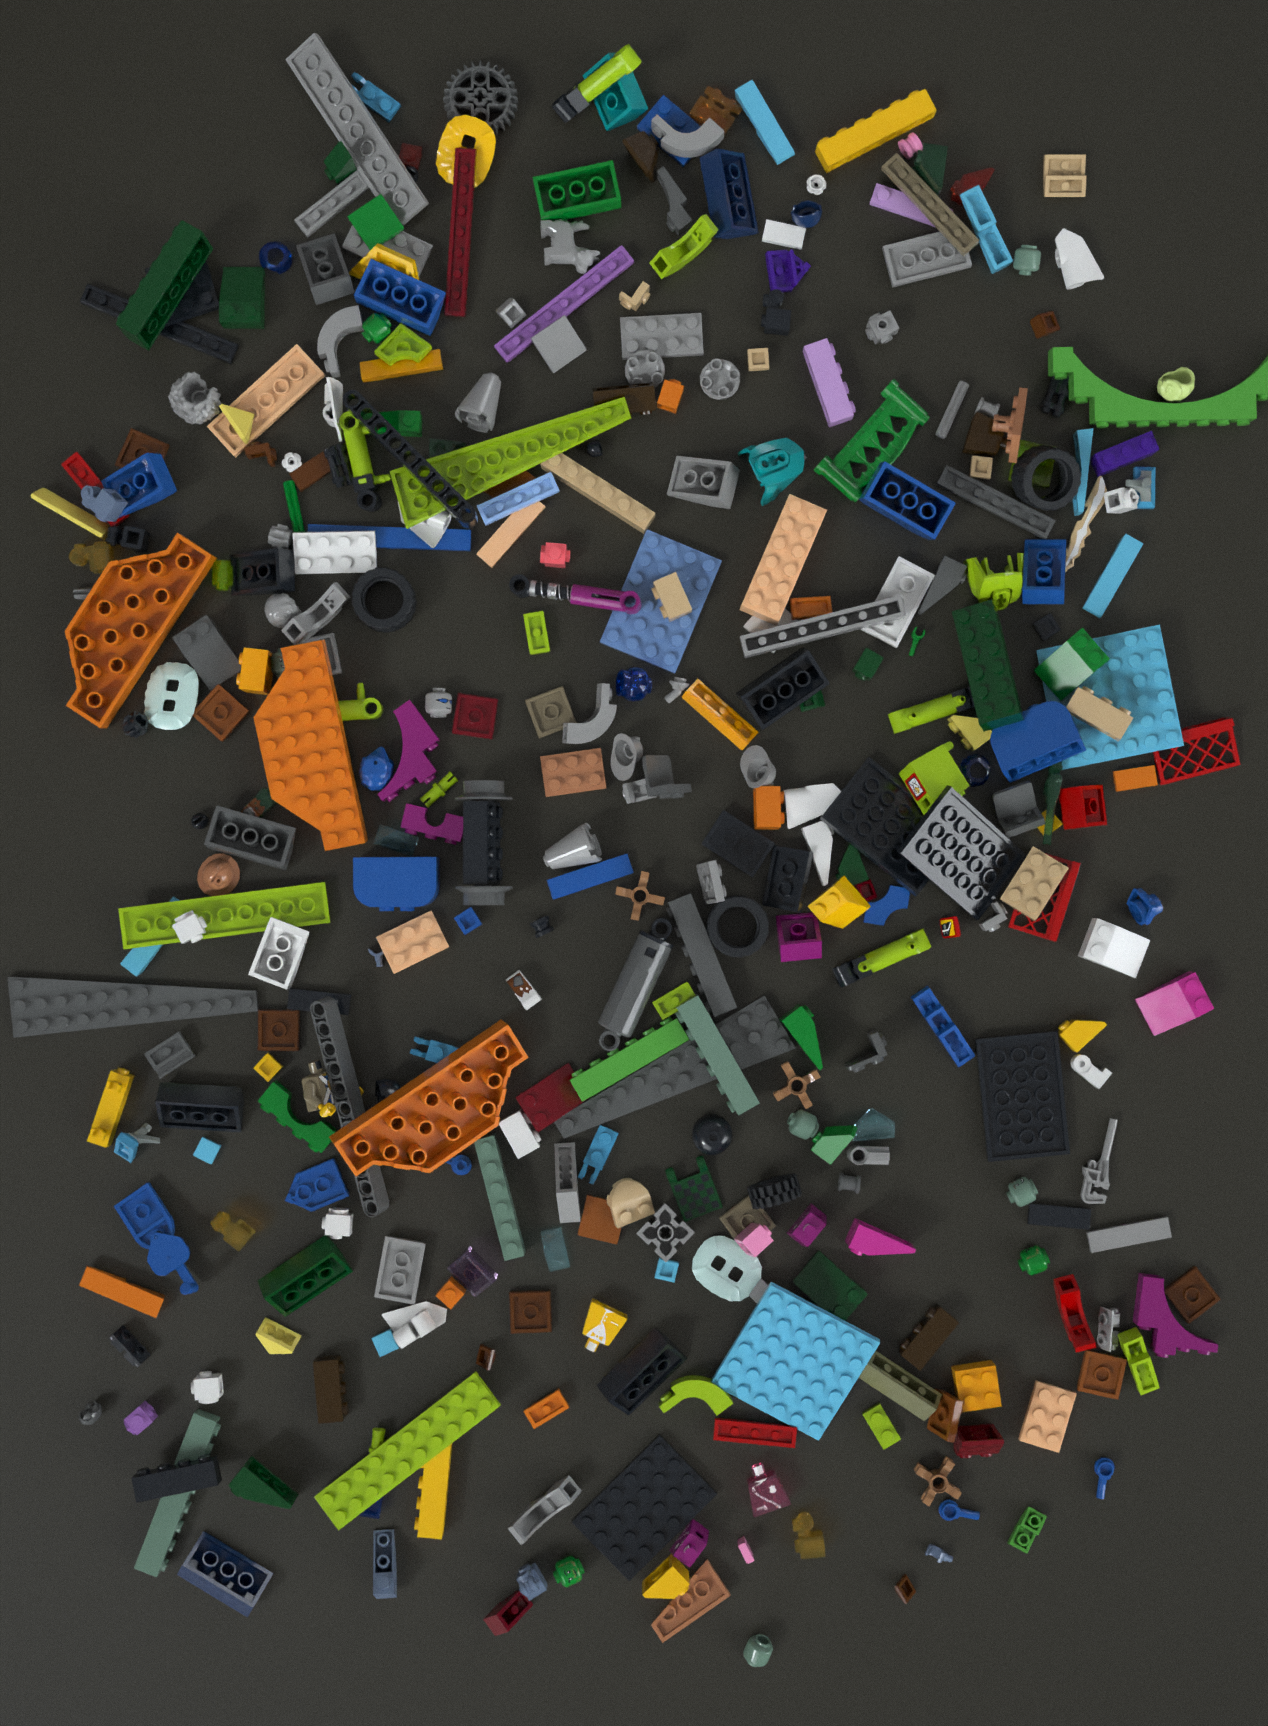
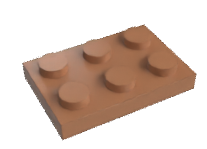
M601 748L540 756L546 797L607 789Z

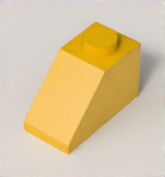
M1066 1020L1058 1027L1060 1029L1058 1036L1073 1052L1077 1053L1104 1029L1107 1024L1103 1021Z

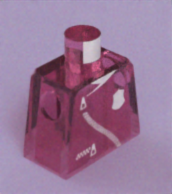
M763 1463L752 1465L751 1469L754 1476L748 1478L747 1483L753 1516L757 1517L791 1505L789 1495L774 1470L766 1472Z

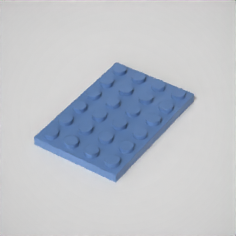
M646 530L621 590L636 592L642 601L641 610L631 615L626 612L613 610L600 643L675 674L722 560ZM676 572L692 607V612L669 622L668 618H663L659 609L662 604L659 599L655 600L651 588L654 587V581ZM628 599L626 601V606L633 607L636 603V599Z

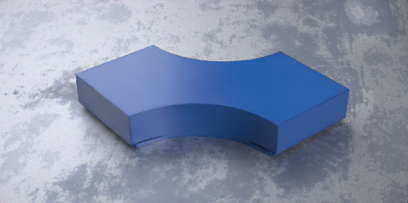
M889 885L887 893L883 898L876 902H868L871 907L865 911L863 923L884 926L887 917L893 911L908 908L910 892L904 887Z

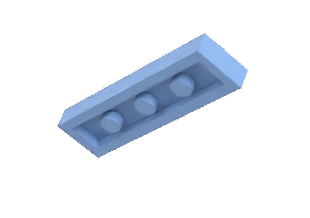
M549 472L479 504L477 508L486 526L560 492L552 473Z

